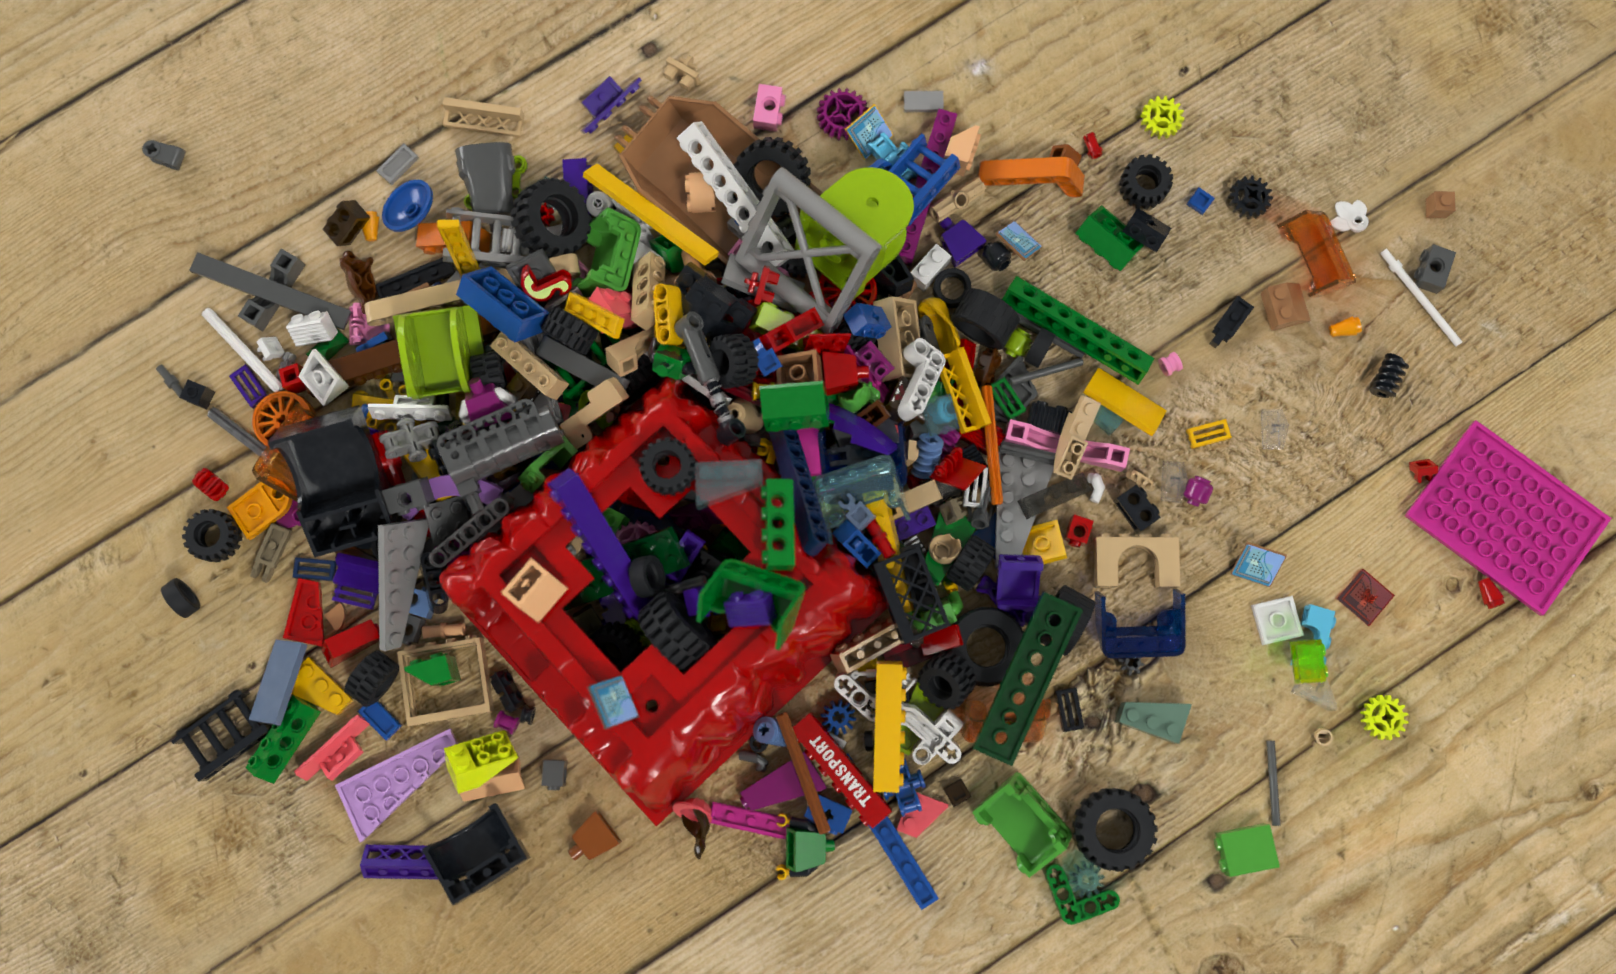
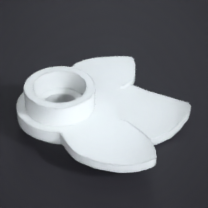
M1356 200L1353 204H1350L1349 202L1341 201L1335 204L1338 216L1329 222L1331 227L1342 232L1348 230L1361 232L1367 228L1369 221L1366 216L1367 208L1363 202Z

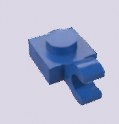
M759 338L753 341L754 348L758 353L757 358H759L758 367L764 377L782 367L772 348L766 351Z

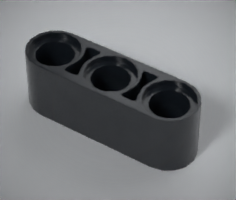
M426 552L421 557L420 571L429 608L435 614H442L447 610L449 596L439 582L440 575L443 572L442 567L426 566L425 564L429 562V554L431 553ZM438 581L439 584L431 585L429 582ZM436 599H441L444 602L442 604H436L434 601Z

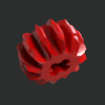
M208 468L198 471L192 479L193 485L213 501H219L229 490V486Z

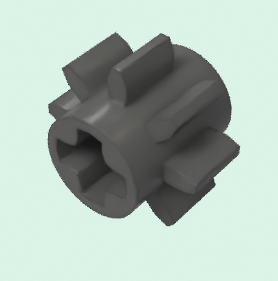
M1131 650L1130 655L1126 651L1122 652L1123 659L1117 660L1122 665L1119 670H1127L1128 676L1132 674V670L1139 674L1140 670L1138 668L1145 666L1144 663H1141L1143 655H1135V650ZM1129 659H1134L1133 666H1128Z

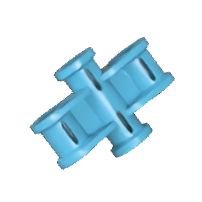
M884 132L874 142L867 144L870 153L877 160L885 159L892 166L909 148L905 142H901L900 146L896 148ZM907 168L901 177L910 181L912 178H917L918 175Z

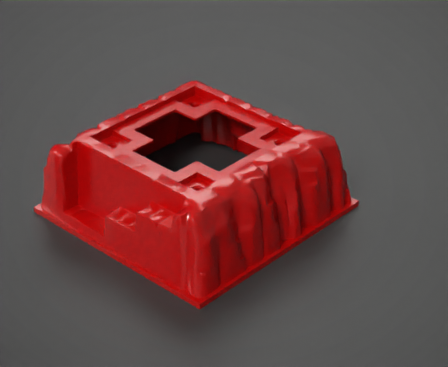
M667 376L660 379L653 388L647 391L622 415L618 416L610 427H606L599 436H594L586 444L585 450L573 456L571 461L558 473L548 476L545 479L544 485L540 489L535 490L533 494L534 499L528 505L519 506L513 512L503 517L501 521L502 528L497 532H489L481 540L473 544L470 549V555L458 557L441 573L439 578L443 590L451 601L457 605L656 827L673 812L675 802L686 800L753 736V727L758 719L767 716L773 717L832 661L830 653L836 651V646L852 642L854 636L862 633L887 609L876 578L870 575L872 571L866 568L832 534L833 531L827 527L830 537L829 543L816 556H810L802 548L794 522V569L768 570L798 580L805 586L804 597L793 630L780 650L775 649L777 633L771 629V625L734 627L684 675L652 644L622 672L610 662L562 609L595 579L566 548L577 536L571 530L573 525L570 520L567 521L561 514L560 510L562 507L559 503H555L549 494L551 490L547 484L568 468L579 475L601 513L631 487L660 519L687 493L693 490L750 551L742 562L766 570V564H762V550H766V542H762V529H765V520H761V508L765 507V499H761V486H765L766 479H782L781 474L777 473L773 464L766 463L765 456L757 454V447L750 446L743 438L729 446L721 444L716 436V430L719 425L717 421L719 418L718 414H715L714 410L703 405L693 395L687 385L688 383L682 379L676 380ZM665 437H669L671 440L678 439L681 443H685L696 461L697 472H695L696 477L694 481H691L689 488L686 487L684 489L685 492L681 494L680 492L675 493V496L670 494L663 496L660 493L653 492L644 482L639 470L641 466L639 461L643 457V450H647L651 442L654 444L657 439L662 441L665 440ZM668 456L670 461L665 466L659 465L658 461L655 467L657 475L664 479L676 476L681 469V462L677 457ZM778 499L771 501L775 507L783 506L782 502ZM780 521L772 522L774 528L780 529L783 527ZM780 542L772 543L775 550L784 549ZM531 558L568 588L539 623L501 593ZM622 675L639 717L604 729L588 687ZM650 700H656L658 703V709L653 713L647 709V704Z

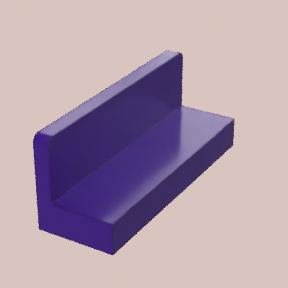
M342 553L337 554L335 561L338 569L332 580L334 584L379 594V562Z

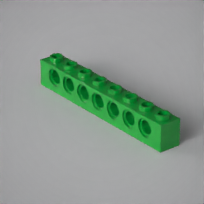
M1018 276L1015 277L1002 298L1017 313L1056 334L1057 337L1137 385L1147 374L1155 359Z

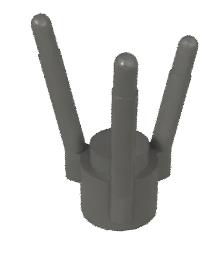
M990 486L987 487L982 508H976L972 513V508L967 506V521L971 522L972 527L976 529L989 527L990 519L996 508V505H992L989 513L986 510L990 497Z

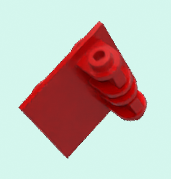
M851 333L807 335L802 340L803 346H805L804 351L816 349L819 356L822 352L844 353Z
M954 447L951 449L950 454H947L941 460V463L935 466V471L929 478L965 491L982 473L986 465L963 458V450L960 447Z

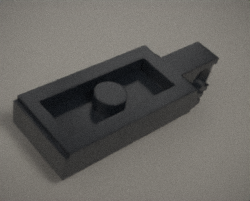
M1237 296L1212 331L1215 336L1209 344L1216 349L1222 340L1227 343L1251 313L1254 306L1240 296Z

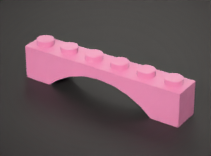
M1010 419L1003 441L1056 453L1060 435L1028 423ZM1086 441L1088 445L1080 462L1119 472L1126 468L1130 448L1110 443Z

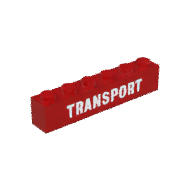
M812 712L793 726L799 744L802 743L806 748L805 754L810 760L815 759L820 765L818 767L819 771L825 777L829 776L832 779L833 783L831 785L838 793L842 792L846 796L845 802L852 810L856 808L861 814L859 819L866 827L870 825L873 829L892 812V808L878 792H873V785Z

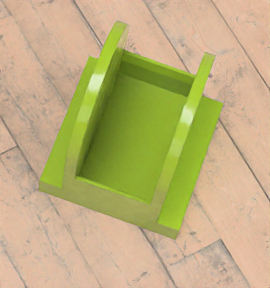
M865 167L850 171L820 195L821 198L882 245L854 299L864 291L866 283L899 255L906 240V227L911 221L914 210L913 197L905 182L895 174L880 168ZM802 209L800 210V220L809 249L845 245ZM796 236L795 250H800ZM850 253L812 257L814 267L841 291L858 262V259Z
M469 305L393 316L407 397L418 400L426 396L464 391V393L471 392L468 384L473 379L469 364L470 356L486 353L480 317L477 311Z

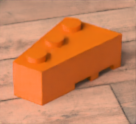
M460 221L471 246L473 222ZM437 223L418 224L416 247L423 250L425 254H443V248H447L437 228ZM481 228L479 250L489 253L491 233Z

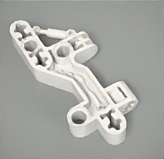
M866 669L865 672L854 670L851 674L838 673L834 681V687L837 692L868 720L875 722V713L871 714V708L866 704L870 699V706L875 709L876 694L869 692L856 678L859 676H867V678L876 677V669ZM908 672L906 673V680H902V688H905L906 692L917 680L916 678L911 679ZM839 679H848L847 684L852 689L850 694H848L849 688L846 685L840 686ZM856 692H862L865 698L862 701H856L853 695ZM901 703V710H905V723H901V725H906L920 738L912 747L913 760L919 765H924L938 754L948 763H957L961 758V750L957 742L952 738L962 728L964 722L950 709H946L933 722L916 705ZM945 742L950 750L955 749V755H948L947 749L944 747ZM919 749H925L927 755L920 758L916 755V752Z

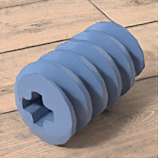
M923 433L919 435L920 440L917 443L919 455L912 464L911 473L920 479H931L929 476L935 471V466L939 464L944 442L936 434Z
M767 716L756 721L753 727V735L758 742L786 747L776 718Z

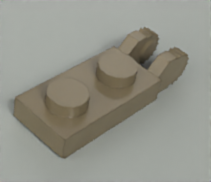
M273 523L270 525L254 560L256 562L251 570V577L257 578L264 564L267 565L262 581L268 583L271 580L274 568L276 569L293 531Z

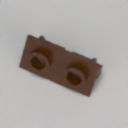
M986 348L982 352L978 365L983 366L984 369L976 368L974 373L979 388L980 385H992L994 383L995 371L999 368L1002 360L1001 354L996 348L994 350Z

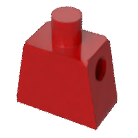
M822 352L823 381L827 396L855 390L858 385V378H869V367L857 366L855 355Z

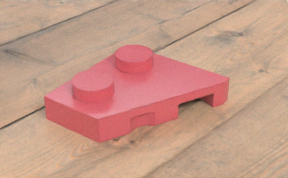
M917 793L922 811L916 810L907 813L905 817L901 815L896 830L917 838L948 808V804Z

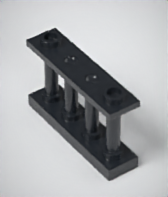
M237 689L228 695L229 699L189 728L185 727L176 733L177 737L171 740L172 744L184 743L199 764L200 771L194 774L198 782L207 781L262 741L271 729L272 724H262L249 720L251 710L243 700L250 694L248 690ZM234 705L239 708L252 727V733L246 737L241 735L226 713ZM218 717L235 740V745L230 749L223 747L208 725ZM200 730H202L217 752V758L212 762L206 760L191 738Z

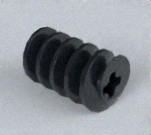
M1392 353L1385 354V359L1382 361L1379 373L1375 376L1376 380L1372 383L1373 387L1370 388L1371 394L1380 398L1396 397V393L1392 390H1399L1400 387L1395 383L1403 382V379L1398 376H1405L1406 372L1402 369L1409 368V365L1405 363L1402 357Z

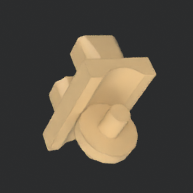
M690 55L686 59L680 57L678 61L670 56L667 58V67L664 71L666 79L673 82L677 75L681 76L682 79L679 85L687 91L694 84L698 86L700 83V79H698L699 73L696 72L697 66L693 64L694 57Z

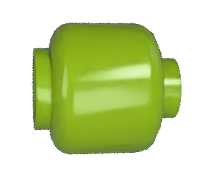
M1019 327L1015 329L1004 346L1006 348L1005 353L1013 358L1017 355L1025 356L1033 343L1030 338L1031 335Z

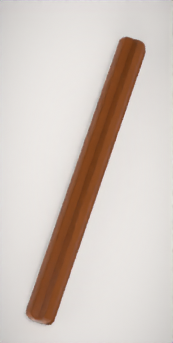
M787 712L781 713L776 716L778 725L818 833L825 834L831 828Z

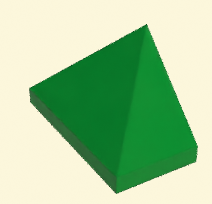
M337 329L338 333L331 341L317 343L306 355L309 357L311 351L316 349L329 361L350 341Z

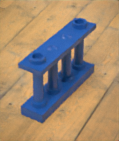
M922 133L911 142L910 147L889 170V172L902 179L910 189L911 194L914 195V210L908 226L915 221L961 168L959 158L954 154H951L948 159H943L926 147L925 135ZM921 153L938 164L940 168L931 174L913 161ZM909 168L927 180V183L922 188H917L902 178L901 175Z

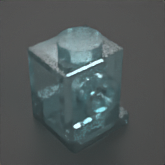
M1100 405L1093 422L1110 436L1125 419Z

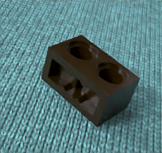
M344 200L337 205V209L327 219V223L323 228V231L337 247L351 245L370 218L356 200Z

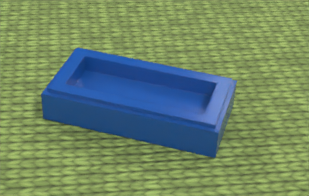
M379 701L369 707L362 706L357 711L386 741L403 726Z

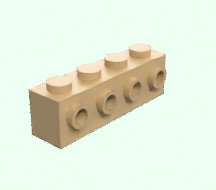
M891 616L886 618L887 622L884 624H876L870 627L868 633H860L854 636L852 642L848 644L842 643L835 647L836 651L830 653V656L838 673L848 674L901 644ZM911 625V630H912V632H913V635H916V633H915V631H914V629H913V627H912V625Z

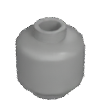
M596 191L588 196L586 207L591 215L597 217L607 207L613 209L614 203L610 196L602 191Z

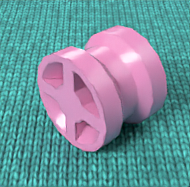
M1175 352L1170 353L1166 358L1158 359L1160 369L1167 377L1172 375L1174 371H1181L1183 369L1181 359Z

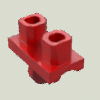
M764 265L760 281H757L759 275L757 272L752 273L751 279L745 278L744 283L749 284L747 292L754 293L755 286L758 287L754 304L758 305L761 302H773L775 292L764 290L766 282L777 285L780 277L779 273L770 270L769 266Z

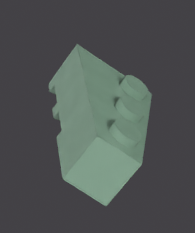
M1121 702L1114 722L1162 740L1179 744L1192 704Z

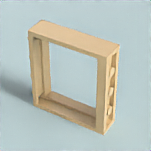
M477 634L465 636V640L457 641V638H450L444 640V644L437 645V642L424 643V647L421 648L411 645L404 647V651L397 652L407 726H417L494 712L484 638L477 637ZM477 646L485 704L418 716L413 678L411 674L404 670V667L410 665V658Z

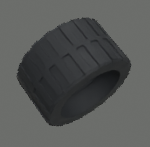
M975 288L969 289L951 317L954 326L965 336L980 345L991 349L996 348L997 350L1004 348L1020 322L1019 315L1009 304L989 292Z
M1064 585L1055 597L1083 609L1063 653L1064 656H1067L1075 647L1088 625L1096 603L1094 600ZM1057 614L1049 617V624L1051 626H1056L1060 621ZM1043 634L1040 637V643L1048 645L1051 641L1049 634Z

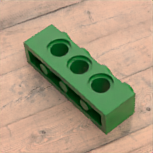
M766 479L765 486H761V499H765V507L761 508V520H765V529H762V542H766V550H762V564H766V570H793L795 567L793 479ZM778 499L782 502L783 506L775 507L771 501ZM780 521L783 527L780 529L774 528L772 522ZM780 542L784 549L775 550L772 543Z
M293 695L289 700L281 726L272 725L266 737L260 742V746L254 755L250 757L245 768L254 777L274 784L321 711L312 703Z

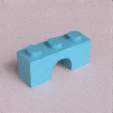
M1312 604L1304 606L1300 624L1312 631L1314 639L1310 646L1295 645L1290 663L1291 666L1312 672H1321V669L1326 664V649L1331 644L1330 632L1336 624L1335 611Z

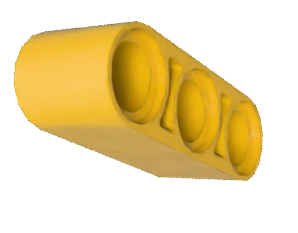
M658 284L653 291L657 341L660 344L679 346L683 339L676 334L674 325L683 317L681 290L674 285Z

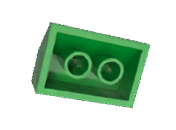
M1102 205L1087 217L1075 233L1083 243L1091 246L1097 255L1104 257L1111 267L1118 269L1120 272L1145 246L1123 233L1122 231L1126 225Z
M823 381L760 386L762 418L766 432L829 427V403Z

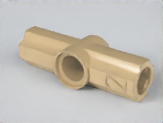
M975 177L958 189L948 191L944 198L929 207L931 217L936 222H940L957 210L967 208L971 201L985 193L986 187L984 182L979 177Z

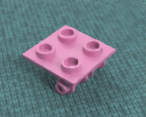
M353 303V306H349V310L352 311L349 318L350 346L362 345L382 332L390 333V323L380 326H369L366 314H363L361 311V303Z

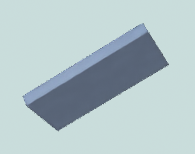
M275 640L249 720L281 726L307 644Z

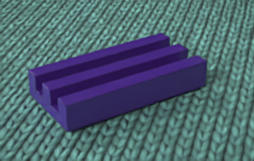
M245 364L229 375L251 408L254 409L268 395L248 365ZM244 371L248 374V376L250 377V379L252 380V382L255 384V386L257 387V389L260 391V393H261L262 395H260V396L258 395V393L256 392V390L253 388V386L251 385V383L248 381V379H247L246 376L244 375V373H243ZM238 375L241 377L245 385L248 387L252 395L255 397V400H252L246 390L243 388L239 380L236 378Z
M337 585V588H335L333 601L371 610L374 609L378 594L373 593L372 597L342 590L343 586ZM340 594H344L356 598L369 600L371 602L370 605L339 597Z

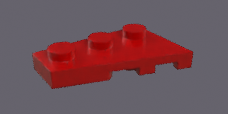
M298 578L283 634L284 639L323 646L325 639L320 582Z

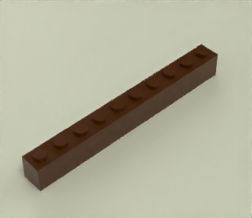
M479 315L484 342H493L501 331ZM397 339L328 361L349 386L363 385L368 380L381 379L386 374L392 372H403ZM305 385L307 393L311 395L313 398H316L314 394L309 390V388Z

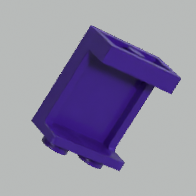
M999 554L995 597L998 609L1003 611L1021 609L1025 612L1035 610L1039 596L1040 574L1044 567L1041 555Z

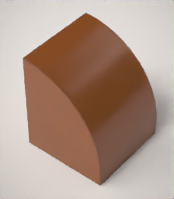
M1062 144L1053 145L1049 157H1069L1079 166L1082 155L1070 145Z

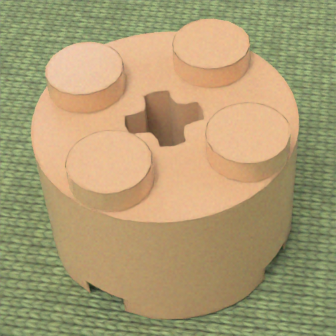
M701 172L685 175L686 193L690 192V194H687V210L692 213L716 212L715 191L712 186L705 182L704 175Z

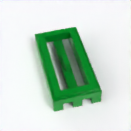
M1005 377L991 385L993 399L1008 421L1026 412V408ZM1003 383L1004 387L1006 388V390L1008 391V393L1010 394V396L1012 397V399L1014 400V402L1020 410L1017 411L1015 409V407L1013 406V404L1001 388L1000 384ZM995 387L1004 399V401L1006 402V404L1008 405L1011 412L1013 413L1012 415L1009 413L1008 409L1006 408V406L994 390Z

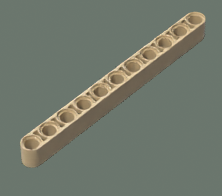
M569 253L549 258L556 271L564 269L571 274L572 279L578 278L581 275L576 254ZM506 269L498 270L500 274L517 286ZM461 280L367 302L364 304L367 324L369 326H380L393 323L394 315L467 305L456 295Z

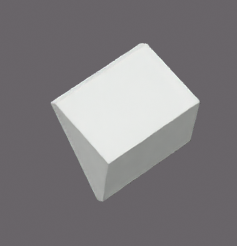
M313 349L298 377L319 402L325 406L345 391L349 385L326 358L316 349Z

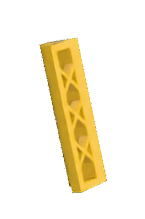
M964 347L943 354L945 359H948L950 369L948 370L943 367L940 377L961 434L979 430L991 424L992 422ZM951 378L956 381V389L951 386ZM958 397L963 400V408L957 403ZM965 416L970 419L971 427H966L964 422Z

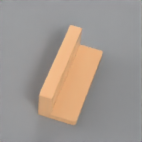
M519 757L480 787L460 793L462 800L466 802L523 790L524 782L521 777Z

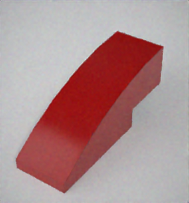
M813 307L760 336L759 339L766 351L772 348L776 353L824 326V323L816 308Z

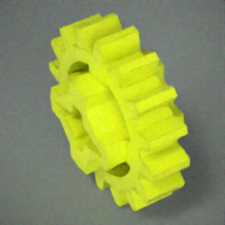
M1157 96L1155 102L1150 99L1148 105L1145 104L1140 115L1141 118H1144L1141 125H1146L1144 131L1150 130L1151 137L1154 134H1158V139L1162 135L1168 139L1170 133L1174 136L1177 130H1180L1182 127L1181 123H1183L1185 117L1181 115L1184 113V110L1178 109L1181 104H1174V98L1168 101L1167 96H1164L1163 100Z
M1377 695L1376 699L1369 698L1371 704H1363L1366 711H1361L1360 713L1365 715V718L1360 721L1367 724L1363 729L1371 730V737L1377 735L1378 740H1384V738L1392 740V736L1400 737L1398 731H1406L1403 724L1409 723L1407 720H1404L1408 713L1402 711L1405 705H1398V698L1392 699L1391 695H1385V697ZM1385 715H1386V716H1387V719H1384V720H1383V719H1382V716H1385Z

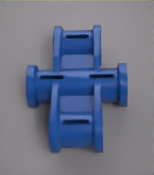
M904 756V765H900V773H904L903 786H899V793L883 792L885 800H889V797L896 795L902 817L916 810L922 811L915 789L919 787L926 788L920 770L910 775Z

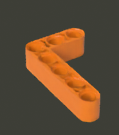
M1069 157L986 160L980 162L978 177L984 182L985 186L1056 183L1064 194L1069 197H1081L1083 195L1085 175L1073 159Z

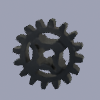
M1253 175L1249 180L1244 176L1241 181L1237 180L1234 183L1235 186L1230 188L1229 191L1232 193L1228 195V199H1232V201L1229 203V206H1235L1233 212L1239 211V217L1245 214L1247 219H1250L1252 215L1257 219L1260 214L1264 215L1267 212L1266 209L1270 208L1271 204L1269 202H1271L1273 197L1269 196L1272 189H1266L1268 183L1262 184V178L1256 181Z

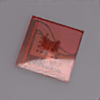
M1362 568L1337 597V600L1367 626H1370L1395 595Z

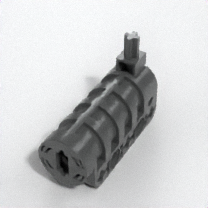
M523 399L442 434L437 439V447L447 471L456 485L460 497L464 500L467 499L473 515L485 510L478 495L482 492L478 484L479 480L565 443L561 430L548 404L537 408L529 399ZM504 413H511V418L501 421ZM485 422L492 424L490 426L484 427ZM465 430H471V432L462 435Z

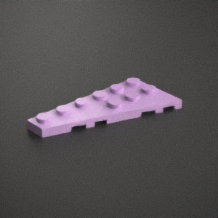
M452 729L429 738L335 785L360 843L446 762L444 748L458 744Z

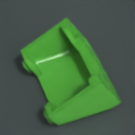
M607 207L589 223L591 231L587 235V243L596 247L591 269L588 271L585 279L576 278L572 281V287L577 286L585 298L590 297L597 287L609 288L618 292H622L627 288L641 235V227L637 221Z
M1019 772L1009 777L972 812L979 824H984L985 826L992 824L1018 854V869L1029 878L1065 851L1072 839L1069 827Z

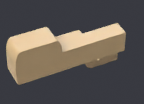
M615 377L603 381L590 390L587 395L591 403L560 424L566 437L576 449L593 438V433L588 427L589 424L629 398L625 389Z

